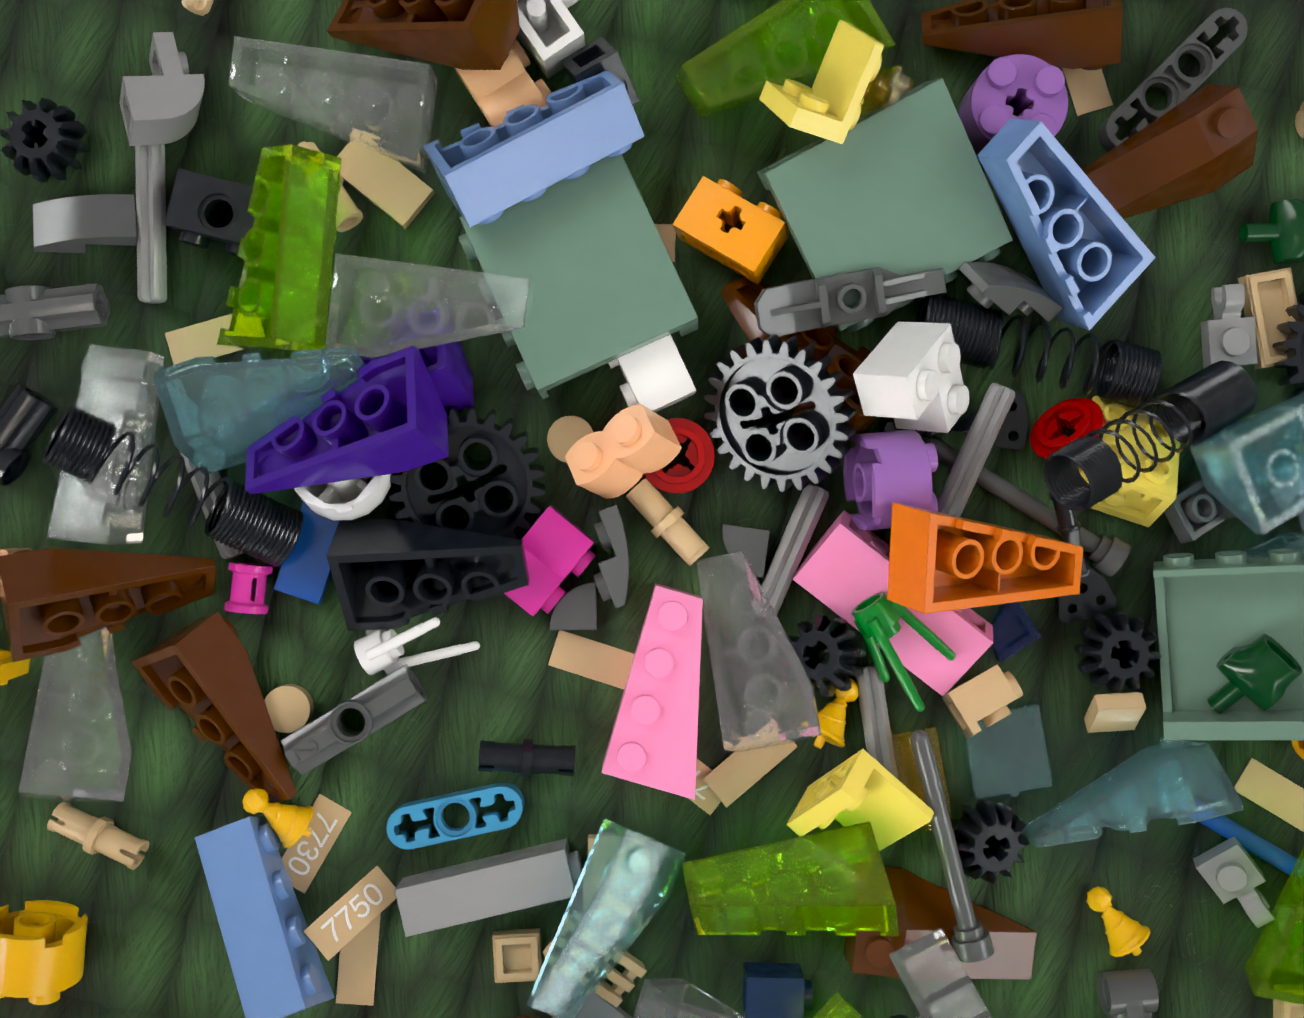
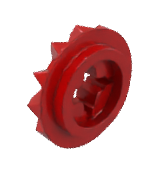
M1073 398L1057 403L1045 411L1034 424L1030 434L1032 449L1039 458L1047 459L1050 454L1078 438L1086 436L1091 431L1102 429L1107 423L1102 409L1096 402L1086 398ZM1066 426L1068 429L1075 431V433L1067 437L1063 434L1065 432L1062 428Z
M684 418L666 419L669 421L680 444H684L687 439L691 441L687 446L688 450L685 453V457L694 468L690 470L687 466L683 467L677 464L666 473L662 471L665 468L663 467L658 471L645 473L644 475L653 486L668 493L689 492L699 487L710 475L715 458L714 446L707 432L697 423Z

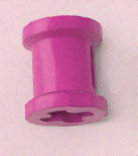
M229 562L228 569L233 572L230 601L224 603V610L236 613L267 614L269 606L264 604L267 575L272 574L273 566L247 562Z

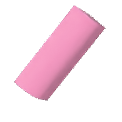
M844 510L806 556L795 573L793 580L858 630L853 622L855 618L851 611L862 601L876 593L884 592L886 596L888 594L890 545L871 530L861 531L858 529L851 515ZM906 607L956 654V658L952 661L948 660L901 617L898 620L901 630L889 640L903 666L941 696H944L994 643L993 625L971 608L923 614Z

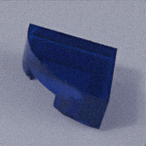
M1020 602L1002 604L995 614L992 622L994 642L992 649L998 661H1005L1041 638L1040 633Z

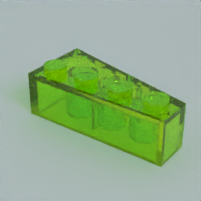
M870 821L682 863L689 904L698 935H761L762 930H784L787 935H806L807 930L835 931L836 936H856V931H880L881 936H899L896 904Z

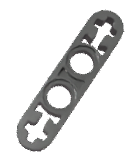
M1222 8L1206 18L1104 120L1098 134L1100 144L1104 150L1109 152L1185 101L1247 37V21L1242 13L1236 9ZM1225 25L1229 29L1226 38L1210 50L1205 43L1218 31L1219 27ZM1189 54L1198 60L1200 72L1197 77H1187L1181 73L1178 67V60L1181 55ZM1157 87L1164 91L1167 96V106L1164 110H1153L1148 106L1145 100V93L1148 88ZM1136 114L1141 121L1129 131L1128 137L1121 141L1117 139L1115 134L1119 127Z

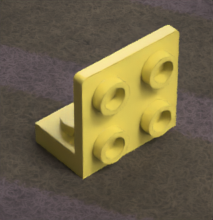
M840 20L812 89L790 79H785L783 86L766 80L759 100L789 127L843 144L848 131H851L859 120L861 113L860 103L869 82L876 78L882 63L881 53L884 45L853 24Z
M1094 396L1091 399L1102 409L1106 422L1119 419L1125 412L1135 409L1123 404L1105 401V399L1101 400L1099 396ZM1138 414L1136 424L1140 425L1151 436L1156 444L1158 458L1167 457L1171 451L1162 446L1153 435L1149 424V416ZM1133 415L1128 416L1125 420L1132 421ZM1153 418L1156 433L1164 443L1171 447L1169 434L1162 424ZM1117 424L1110 426L1107 430L1115 432ZM1121 424L1119 434L1135 449L1141 468L1150 467L1153 460L1143 454L1136 444L1132 433V426ZM1136 428L1141 445L1154 457L1152 445L1147 437ZM1104 434L1102 440L1116 453L1121 464L1123 478H1132L1136 470L1130 467L1119 454L1115 436ZM1119 439L1123 453L1132 464L1137 466L1131 450ZM1175 440L1176 449L1180 448V442ZM1175 452V455L1168 462H1158L1152 472H1140V476L1135 482H1122V487L1116 493L1091 506V509L1150 527L1177 498L1180 453ZM1077 464V468L1081 476L1089 484V481L1084 471Z
M861 749L807 787L786 825L802 837L816 827H819L821 830L825 829L836 819L872 852L877 853L929 823L934 815V811L868 752Z

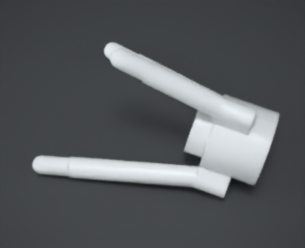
M434 617L398 635L393 629L388 631L386 629L366 630L367 636L354 642V650L359 663L367 674L373 675L384 670L389 675L405 664L411 667L478 650L480 644L477 641L399 658L404 655L403 644L440 625L439 618Z

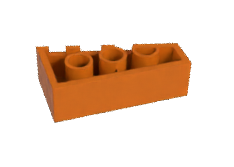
M892 502L887 600L923 614L1077 595L1080 594L1083 547L1038 534Z

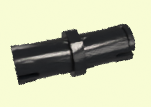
M524 739L523 744L481 740L478 772L501 771L521 773L523 778H531V774L574 776L576 745L533 744V739Z

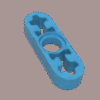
M498 782L407 802L397 807L389 817L386 827L387 835L395 846L410 850L507 829L519 821L524 810V796L521 790L514 784ZM497 794H503L506 801H514L515 805L510 807L507 817H502L499 810L486 811L482 816L485 822L478 823L479 810L473 798H481L480 807L494 804ZM460 803L467 808L469 822L465 826L453 828L445 822L443 810L448 804ZM428 808H434L433 822L438 833H432L433 823L420 826L415 832V837H410L408 830L399 829L398 825L405 819V814H410L412 821H421L430 816Z

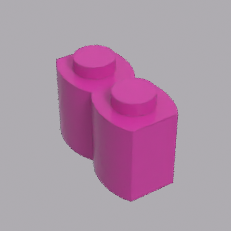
M552 505L544 511L522 538L530 578L529 585L504 593L531 616H534L540 608L548 614L566 593V591L559 587L562 581L570 572L579 577L596 556L589 550L595 540Z

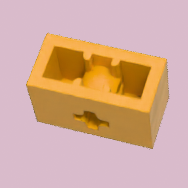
M703 176L672 224L678 238L758 285L788 238L786 224L782 221V214L767 203L759 202L756 206L743 199L742 191L726 180L719 179L715 183ZM738 221H741L743 227L741 230L732 228L726 233L724 227L726 223L730 226H735Z

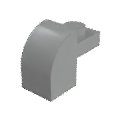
M153 32L149 54L152 76H123L119 104L130 146L172 143L186 136L196 124L204 93V74H189L187 56L185 52H178L173 32Z

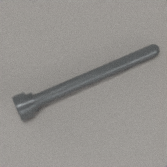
M936 437L927 439L925 444L933 443L935 445L938 461L952 469L960 451ZM983 466L976 481L977 485L1062 536L1057 531L1058 521L1053 508ZM1082 526L1080 528L1081 546L1083 550L1088 552L1087 558L1092 560V566L1109 577L1113 576L1126 561L1131 545L1115 535L1107 537L1101 534L1097 536Z
M915 730L910 736V742L926 805L934 811L931 824L957 925L953 928L955 935L951 937L957 961L963 963L982 961L994 954L990 932L983 928L982 922L976 921L930 737L924 730Z

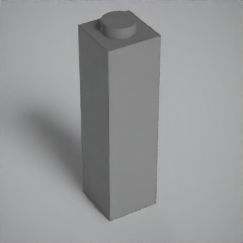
M566 838L406 876L401 879L395 888V894L405 937L576 897L577 880L584 879V873L578 850L570 852Z

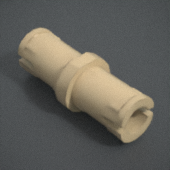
M646 478L626 495V498L653 527L650 532L656 538L661 535L689 566L710 548L683 519V510L679 506L674 509Z
M65 801L61 802L52 813L53 816L59 819L57 821L49 819L47 824L48 830L57 832L82 844L83 851L91 855L101 853L126 865L131 870L136 869L141 864L145 856L139 852L140 850L147 852L150 844L149 841L140 839L114 826V820L106 816L97 818L71 806Z

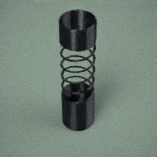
M937 294L925 296L919 308L915 322L951 323L954 342L960 348V363L963 362L964 365L968 364V366H977V368L981 367L982 369L988 367L989 371L993 370L998 358L1001 340L1012 322L1019 319L1022 326V340L1012 368L1013 377L1017 376L1020 371L1025 347L1030 336L1038 326L1043 325L1046 330V348L1037 368L1035 377L1037 383L1041 382L1045 375L1053 343L1065 331L1070 335L1071 351L1062 369L1059 381L1060 389L1065 388L1069 382L1077 348L1086 338L1090 337L1095 344V357L1089 366L1084 380V395L1091 392L1098 372L1100 355L1110 344L1112 345L1104 357L1097 382V393L1101 400L1105 399V401L1138 408L1141 403L1152 399L1160 381L1163 365L1162 355L1153 348L1149 349V347L1145 348L1144 346L1141 347L1140 345L1126 343V341L1122 342L1121 340L1118 341L1117 339L1109 340L1100 348L1098 339L1093 333L1085 334L1075 344L1074 334L1069 327L1061 328L1051 338L1049 326L1045 321L1037 322L1026 334L1025 320L1020 314L1013 316L1003 327L1004 315L1001 309L998 311L996 308L992 309V307L987 309L983 305L979 306L978 304L974 305L973 302L969 303L968 301L964 302V300L951 299L950 296L946 298L945 295L942 297L941 294L938 296Z
M1223 360L1215 362L1166 389L1164 392L1159 393L1154 399L1141 403L1137 409L1127 411L1119 419L1107 422L1102 429L1091 431L1086 436L1078 438L1053 452L1045 460L1043 469L1045 483L1050 494L1068 510L1080 512L1091 508V506L1116 493L1122 487V482H1135L1140 476V472H1152L1158 462L1170 461L1175 452L1187 451L1191 445L1201 443L1248 415L1255 408L1257 401L1256 386L1251 376L1243 367L1234 362ZM1155 404H1157L1158 416L1153 414ZM1151 405L1149 411L1142 410L1144 407ZM1138 414L1149 416V424L1153 435L1162 446L1171 451L1167 457L1158 458L1156 444L1151 436L1140 425L1136 424ZM1133 415L1132 421L1125 420L1128 416ZM1153 418L1162 424L1169 434L1171 447L1164 443L1156 433ZM1117 424L1115 432L1107 430L1110 426ZM1121 424L1132 426V433L1136 444L1143 454L1153 460L1150 467L1141 468L1135 449L1119 434ZM1136 428L1147 437L1152 445L1154 457L1141 445ZM1104 434L1115 436L1119 454L1130 467L1136 470L1132 478H1123L1121 464L1116 453L1108 444L1102 441ZM1119 439L1129 447L1135 457L1137 466L1127 459L1122 451ZM1175 440L1186 445L1176 449ZM1076 463L1084 471L1089 481V484L1081 476Z
M75 404L69 406L54 429L42 456L43 464L47 463L48 467L53 466V469L58 468V471L63 470V473L68 472L69 476L73 475L74 478L78 477V480L83 479V482H88V485L92 484L113 450L123 439L130 436L131 443L128 457L120 479L113 491L114 496L118 495L123 483L138 461L147 451L154 447L156 449L155 462L147 487L138 502L139 507L144 505L153 485L163 471L173 461L179 459L181 464L179 477L174 493L163 511V518L168 517L179 493L186 483L197 472L203 470L205 473L203 490L199 502L188 519V529L192 528L196 522L204 501L219 484L226 481L228 484L218 495L208 515L204 531L207 538L215 539L216 542L224 543L229 548L233 547L234 550L237 549L238 552L246 553L247 556L255 557L256 560L259 559L273 567L284 563L298 542L304 524V516L301 511L298 512L297 509L294 510L292 507L284 503L281 504L280 501H276L262 493L250 494L245 490V485H241L240 482L237 483L235 480L231 481L229 477L217 480L208 489L209 471L205 466L195 468L184 478L185 460L181 454L168 459L158 470L161 453L157 443L147 445L132 461L136 445L134 433L132 431L123 433L111 445L116 432L115 424L105 421L104 418L101 419L100 416L96 417L95 414H90V411L81 410L80 406L75 407Z

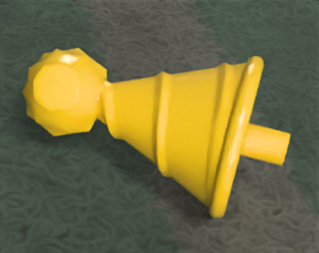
M851 678L852 688L850 690L840 691L836 688L835 694L837 698L831 703H827L821 711L802 724L806 730L817 736L813 745L819 749H822L825 741L838 747L845 746L844 731L847 702H854L859 696L858 683Z
M260 788L251 789L244 795L242 803L246 812L264 814L285 849L296 844L302 836L309 838L312 830L308 826L313 817L314 809L312 806L288 805L279 802L270 803L268 793Z
M1099 886L1092 888L1087 893L1086 902L1093 911L1102 912L1101 917L1106 929L1105 934L1109 942L1110 955L1114 957H1122L1130 953L1134 956L1139 955L1142 952L1140 946L1149 938V927L1139 924L1138 921L1131 919L1122 911L1113 908L1111 903L1112 896L1106 888Z

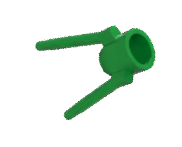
M884 592L876 593L862 601L851 611L855 618L853 622L863 636L881 681L888 682L890 676L877 643H879L914 708L918 712H922L925 709L924 703L889 640L901 630L898 620L901 617L948 660H954L956 654L905 606L887 600Z

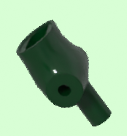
M1289 199L1272 203L1270 206L1269 223H1243L1239 229L1240 241L1270 242L1274 264H1290L1303 261L1304 201Z
M1263 634L1249 645L1232 648L1218 661L1216 667L1229 682L1211 695L1207 701L1212 709L1219 714L1223 713L1243 696H1246L1260 709L1267 710L1282 698L1286 688L1302 674L1303 670L1293 656L1276 640L1267 634Z

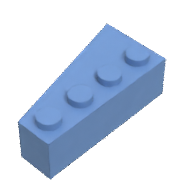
M606 70L548 94L546 98L548 105L539 108L538 105L534 104L524 106L523 104L506 111L507 116L500 125L481 128L480 124L477 123L462 129L461 135L463 139L451 145L442 147L439 139L423 145L448 197L471 228L476 224L484 225L497 220L503 214V210L520 201L529 202L541 197L546 192L547 187L562 179H574L588 171L589 165L606 156L615 157L621 155L632 147L633 142L643 138L644 133L624 83L610 71Z
M1010 118L977 157L1043 289L1063 308L1057 314L1058 319L1090 331L1156 257L1041 121Z
M249 816L195 837L245 1018H285L334 999L335 996L317 949L304 933L308 926L293 890L292 881L285 870L279 853L280 843L278 835L271 828L266 817Z

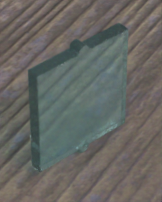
M1038 704L1009 708L1012 714L987 728L983 721L980 720L977 723L982 731L968 739L964 735L973 792L976 799L1003 794L1017 797L1020 791L1053 786Z

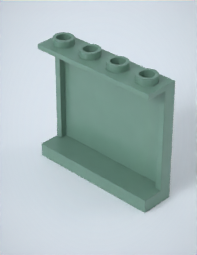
M943 78L928 80L859 117L856 126L851 131H848L843 144L819 138L757 172L765 190L771 191L813 279L876 267L899 275L943 268L946 284L958 276L957 269L965 262H988L1001 253L999 247L1013 240ZM856 289L846 291L843 296V303L849 308L856 306L860 300L859 292ZM914 299L906 300V301L902 302V303H901L898 307H896L895 309H898V308H900V307H903V306L909 304V303L912 302ZM874 319L833 325V327L840 331L847 329V332H854L867 326Z
M622 154L615 157L606 156L589 165L588 171L577 178L558 181L547 187L546 192L533 201H520L503 210V214L491 223L484 225L476 224L470 228L462 216L459 217L466 231L465 234L458 236L463 250L470 263L479 260L485 274L477 279L488 304L491 305L498 302L504 318L496 321L508 348L517 344L524 360L515 364L527 391L536 387L542 399L549 397L547 390L679 331L682 337L698 330V316Z
M1296 548L1272 549L1268 551V557H1247V552L1229 550L1216 552L1215 559L1194 560V554L1170 553L1163 555V561H1154L1153 577L1155 580L1159 653L1162 656L1160 658L1164 740H1304V555H1301V550ZM1263 634H1267L1276 640L1301 666L1302 674L1290 683L1282 698L1267 710L1260 709L1246 696H1243L1227 710L1219 714L1212 709L1207 701L1211 695L1229 682L1216 667L1218 661L1232 648L1249 645Z

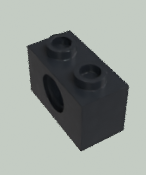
M178 168L164 225L179 233V241L185 244L208 249L209 242L226 245L225 252L228 254L254 260L256 253L272 256L285 202L270 190ZM225 208H232V221L223 228H217L216 218L219 212Z

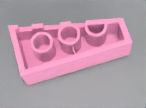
M655 583L602 765L603 774L695 800L703 607L701 596Z

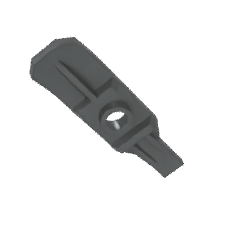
M876 267L762 289L754 302L757 327L769 337L777 334L779 337L811 329L887 316L906 300L946 293L944 269L938 268L899 275ZM850 289H856L860 295L858 304L851 308L846 307L843 303L845 292Z

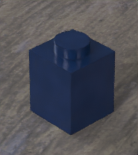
M743 962L742 1011L744 1018H804V1010H812L811 980H805L799 963Z

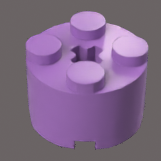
M1025 54L999 57L987 66L963 97L958 114L975 154L978 155L1010 118L1041 121L1051 134L1055 136L1061 129L1068 111V95L1064 74L1058 67L1049 65L1035 56ZM1013 110L1018 114V117L1013 115Z
M915 430L854 434L850 438L856 445L855 448H851L844 455V488L847 501L856 500L859 513L851 514V517L858 529L867 531L891 528L892 502L938 512L937 498L932 491V473L938 467V454L933 443L924 444L921 436Z

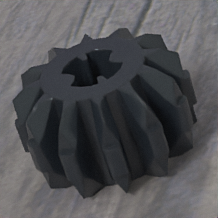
M43 97L38 105L30 100H22L23 113L20 115L13 111L6 112L13 124L11 128L0 129L1 136L9 141L1 151L5 157L14 160L13 166L17 172L24 176L32 175L33 179L42 183H48L51 175L59 181H67L66 167L68 166L76 170L82 169L80 161L75 158L77 153L90 151L88 145L79 140L88 131L82 123L75 121V112L65 105L57 106L51 99ZM44 137L48 138L46 144L41 143Z
M1115 611L1110 619L1105 615L1099 614L1095 616L1096 630L1089 627L1080 629L1082 636L1088 639L1087 645L1078 644L1074 649L1076 653L1086 655L1087 658L1082 660L1077 667L1083 673H1091L1090 683L1093 686L1101 688L1107 685L1108 691L1120 693L1124 685L1132 690L1140 689L1139 674L1148 678L1155 676L1152 668L1147 666L1148 661L1158 660L1162 656L1159 652L1150 650L1148 647L1158 637L1154 632H1143L1145 622L1141 618L1133 617L1128 620L1126 613ZM1113 647H1123L1121 657H1111Z
M816 615L813 624L808 621L797 623L801 637L789 635L786 638L787 643L794 647V653L786 654L782 658L784 662L795 663L796 665L788 677L792 681L803 680L802 690L808 694H814L819 690L823 697H832L835 694L836 688L840 691L850 690L852 686L849 675L861 676L864 673L860 666L854 664L855 658H862L867 654L865 649L853 647L861 634L857 630L846 631V620L835 617L830 622L826 615ZM822 648H828L824 650V653H830L827 664H823L822 662L825 661V658H820L819 656Z
M978 798L975 808L969 804H961L963 816L959 820L957 818L950 819L952 827L955 828L954 835L964 874L970 879L977 880L982 878L985 882L994 884L998 873L1004 877L1012 878L1010 865L1013 862L1025 863L1023 856L1018 851L1030 844L1027 837L1021 833L1026 826L1022 819L1013 814L1011 808L1002 802L998 803L996 801L992 803L987 799Z

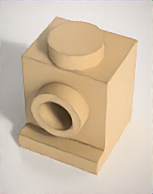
M997 664L951 690L942 699L968 739L982 731L977 723L980 720L983 721L987 728L1012 714L1007 705L1022 697L1023 692L1015 677L1009 671L1003 673Z

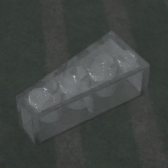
M234 36L228 86L244 100L426 173L428 156L423 145L430 143L438 78L430 64Z
M90 344L88 355L84 358L81 366L82 381L76 407L80 406L81 410L90 411V414H95L96 417L100 416L101 419L104 418L105 421L115 424L116 432L111 445L123 433L132 431L136 441L133 461L142 449L154 443L159 405L156 387L161 384L164 356L143 350ZM130 436L123 439L113 450L92 484L88 485V482H83V479L78 480V477L69 476L68 472L63 473V470H61L46 538L103 545L142 543L147 499L141 507L138 506V502L150 479L153 448L147 451L138 461L116 496L113 495V491L120 479L128 457L131 443Z

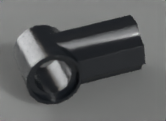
M18 384L0 409V484L3 486L14 482L26 470L32 457L29 449L58 410L53 402L25 385Z

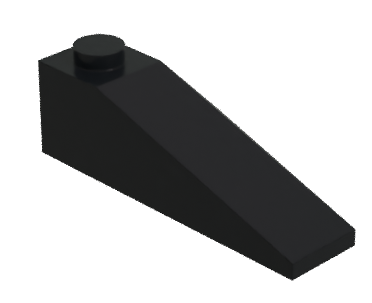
M387 518L339 521L326 555L348 631L396 629L408 625L412 617L430 611L434 616L448 612L449 605L467 599L478 602L527 586L530 580L523 540Z

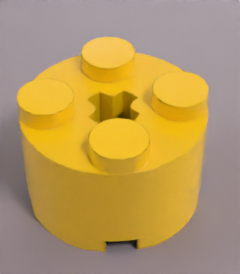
M52 900L25 901V910L9 913V905L0 907V998H28V1001L32 1004L46 1005L58 1001L61 991L77 984L82 978L84 971L88 921L86 913L79 917V907L70 903Z

